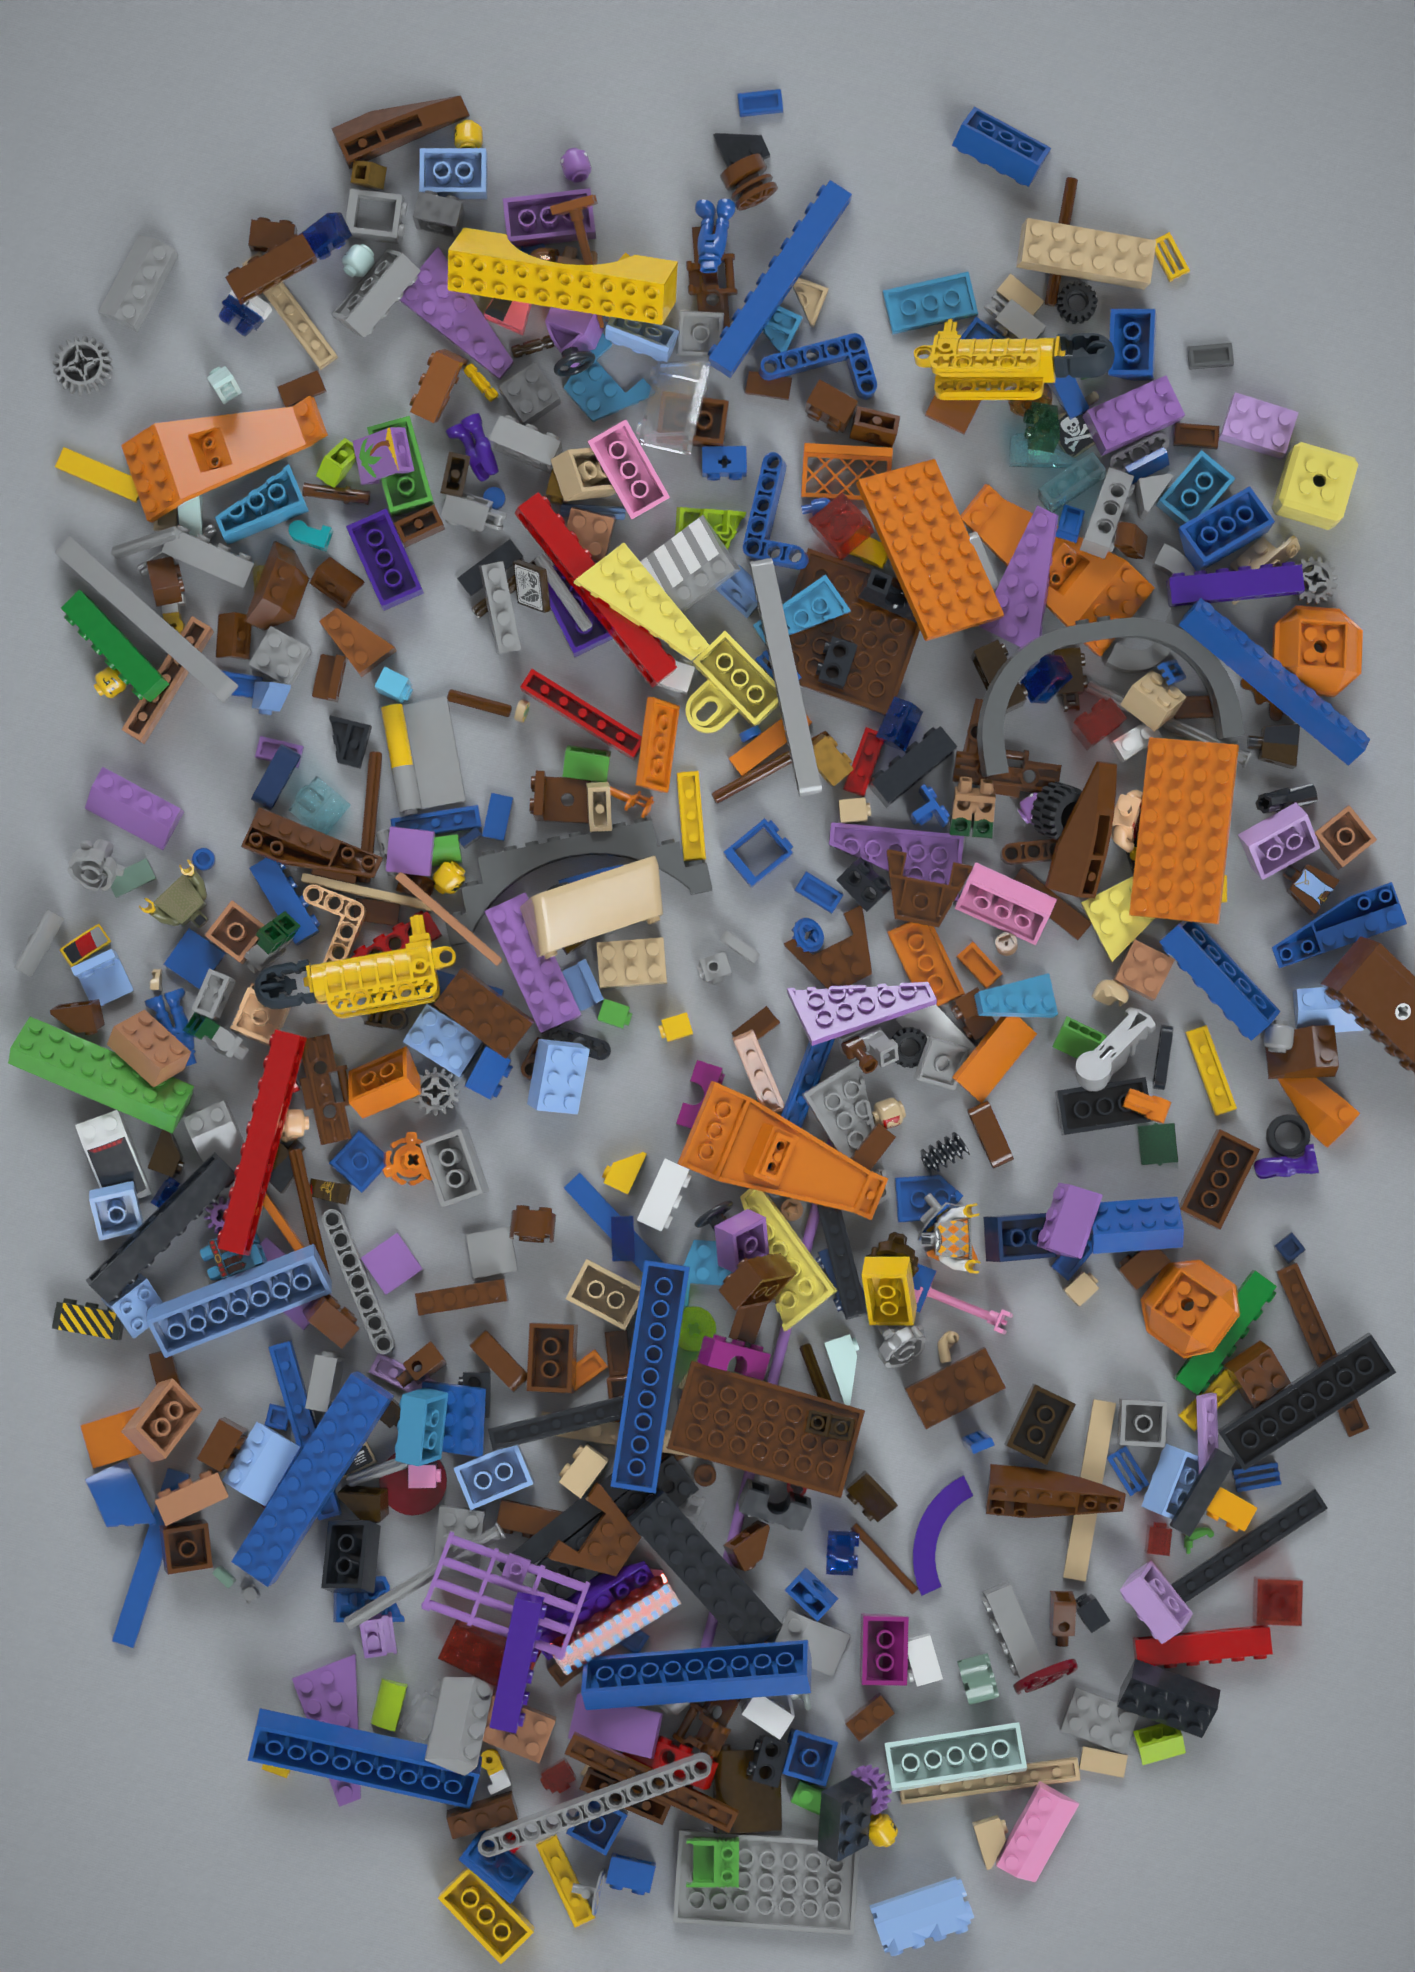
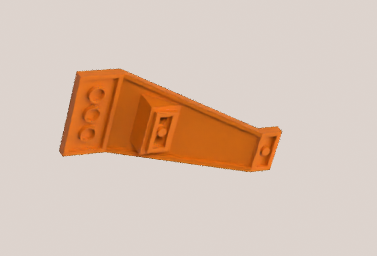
M308 396L292 407L154 423L121 446L146 519L153 523L184 502L306 449L328 436L315 398Z
M985 484L960 516L963 523L972 532L976 531L981 541L1008 567L1033 513L1005 500L990 485ZM1079 536L1076 543L1056 537L1053 544V559L1049 572L1050 580L1046 607L1066 627L1076 625L1075 621L1089 619V623L1097 622V618L1103 616H1110L1111 620L1131 618L1155 589L1127 560L1109 551L1105 559L1081 551L1080 547L1083 538ZM1069 557L1070 562L1066 564V559ZM1056 575V580L1053 582L1052 577ZM1115 638L1086 642L1084 644L1094 654L1101 657Z
M714 1081L710 1083L677 1163L716 1181L853 1212L869 1220L873 1218L888 1178L870 1171L756 1100ZM780 1142V1147L777 1149L776 1145ZM769 1163L772 1164L770 1169H768Z

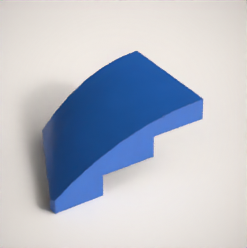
M127 1460L85 1479L106 1527L156 1524L152 1511Z
M376 1576L374 1593H334L333 1622H344L347 1616L390 1591V1585L386 1577ZM396 1603L380 1612L381 1615L391 1612L393 1622H405V1618L401 1615Z

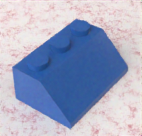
M1111 309L1109 341L1113 345L1115 356L1113 365L1108 371L1109 376L1131 381H1154L1157 319L1155 309Z

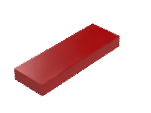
M868 727L865 728L852 763L854 770L848 774L843 790L864 797L887 734Z

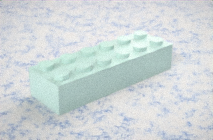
M1019 1722L884 1743L892 1792L1024 1772L1027 1769Z

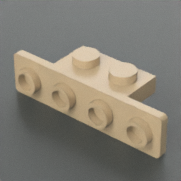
M1294 535L1278 548H1275L1262 537L1230 564V568L1232 571H1238V567L1251 566V569H1259L1260 565L1273 564V567L1282 566V563L1293 558L1301 548ZM1231 601V603L1234 604V605L1239 602V601Z

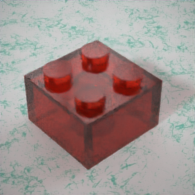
M843 492L808 520L813 532L840 560L844 559L875 533L870 520Z
M1111 697L1108 700L1102 698L1091 708L1092 712L1089 714L1086 711L1083 712L1073 722L1074 726L1071 731L1087 751L1120 727L1127 719Z
M1254 1576L1252 1622L1256 1625L1302 1626L1303 1580L1299 1578Z

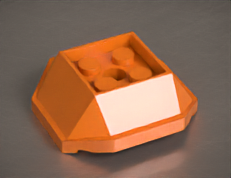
M1296 605L1273 625L1272 658L1278 660L1289 672L1295 674L1307 687L1312 688L1318 696L1335 697L1361 674L1363 630L1340 609ZM1314 644L1321 645L1323 653L1317 652Z
M1201 1260L1168 1263L1140 1299L1147 1333L1183 1359L1214 1352L1240 1316L1237 1286ZM1194 1302V1307L1191 1310H1184L1186 1303Z

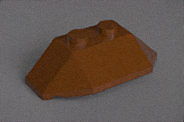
M277 541L273 542L244 622L264 631L269 629L270 626L275 627L295 619L310 579L295 550Z
M588 1767L579 1789L591 1793L621 1781L593 1767ZM632 1787V1790H633L635 1793H641V1792H642V1791H640V1790H638V1789ZM611 1794V1798L614 1801L622 1800L620 1794ZM652 1797L624 1809L663 1825L671 1805Z

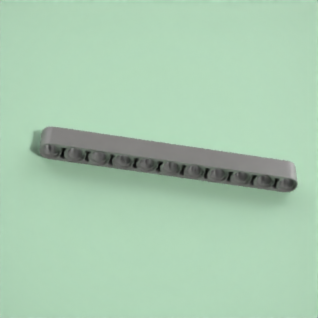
M69 536L55 553L223 703L238 688V685L73 538Z
M772 558L749 562L750 572L799 797L822 793Z
M697 1753L488 1830L480 1838L478 1851L485 1857H492L699 1781L710 1774L712 1759L706 1753ZM697 1762H704L707 1768L700 1770L695 1764ZM678 1769L683 1770L686 1776L679 1778L674 1774V1771ZM660 1777L665 1783L659 1786L653 1782V1779ZM632 1786H641L643 1792L635 1793L632 1790ZM611 1794H620L622 1800L614 1801L611 1798ZM597 1801L601 1807L594 1809L590 1806L589 1802ZM576 1809L580 1815L576 1817L571 1816L568 1810ZM553 1816L557 1818L558 1823L550 1824L547 1818ZM532 1824L536 1826L537 1831H528L526 1825ZM505 1833H514L516 1839L509 1840L506 1838ZM491 1840L495 1846L492 1848L487 1847L484 1841Z

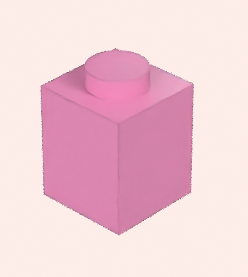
M437 1464L408 1465V1488H436L437 1482H441V1469H437Z

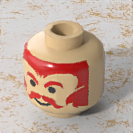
M895 1098L876 1102L872 1112L874 1124L880 1123L886 1129L901 1125L903 1118L906 1117L902 1102L897 1101Z

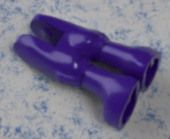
M479 413L467 416L461 420L460 424H456L445 431L449 438L461 440L465 447V455L471 456L469 464L479 481H486L490 475H495L499 472L490 442L485 437Z
M1314 1144L1306 1145L1304 1155L1296 1159L1284 1156L1263 1158L1255 1161L1254 1170L1256 1176L1260 1179H1268L1273 1177H1290L1295 1174L1319 1173Z

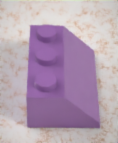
M1058 1183L1053 1192L1051 1206L1046 1213L1044 1227L1039 1233L1037 1246L1058 1255L1081 1259L1103 1195L1070 1184Z

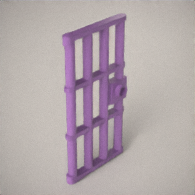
M450 1531L427 1596L421 1604V1609L426 1611L433 1610L466 1622L467 1626L471 1627V1625L507 1637L509 1628L475 1616L480 1603L512 1615L513 1605L483 1595L487 1582L517 1593L519 1591L545 1597L544 1603L572 1612L574 1615L570 1626L546 1617L545 1619H540L539 1625L565 1634L566 1637L562 1648L542 1640H536L535 1648L553 1654L555 1658L563 1660L566 1656V1648L590 1582L586 1581L583 1583L545 1569L544 1565L537 1566L531 1564L529 1559L509 1553V1555L501 1553L497 1548L493 1550L455 1536L454 1532ZM450 1544L491 1558L487 1571L446 1557ZM495 1560L505 1563L501 1577L491 1573ZM442 1566L482 1579L483 1582L479 1593L439 1579ZM527 1572L537 1575L533 1588L522 1585ZM541 1577L581 1591L578 1604L537 1590ZM434 1587L475 1601L471 1614L430 1600Z

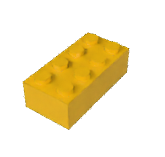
M467 1867L438 1896V1899L500 1964L534 1933L535 1927L512 1903H508Z

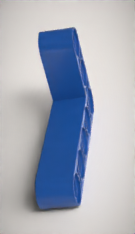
M857 333L764 357L759 367L760 376L768 381L846 361L855 393L860 399H870L877 389V380L865 340ZM856 342L859 345V349H851L848 343ZM834 347L837 349L838 354L830 355L827 349ZM814 353L817 356V360L810 361L807 359L806 354ZM788 358L793 359L796 362V366H788L785 360ZM860 362L864 364L865 370H857L855 363ZM764 365H773L775 371L767 372L764 369ZM861 384H869L872 390L869 392L862 390Z
M770 452L764 456L743 542V552L751 561L771 558L772 552L780 549L779 556L772 558L774 566L801 570L807 566L809 558L800 546L770 540L787 467L786 462L778 453ZM775 460H779V465L776 468L771 469V463ZM768 482H774L772 489L765 490ZM769 503L766 511H760L762 504ZM759 524H764V529L756 533L755 528ZM758 545V552L750 554L751 548ZM801 553V559L797 562H792L793 556Z

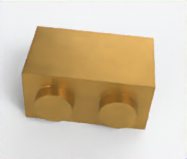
M821 734L812 742L818 772L829 785L834 787L854 770L850 765L852 760L846 753L843 752L841 754L837 750L838 744L830 735L827 737Z

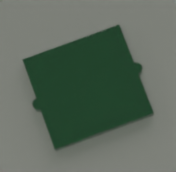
M1156 1122L1153 1125L1137 1126L1141 1165L1157 1164L1161 1166L1162 1163L1178 1162L1175 1123L1158 1124Z

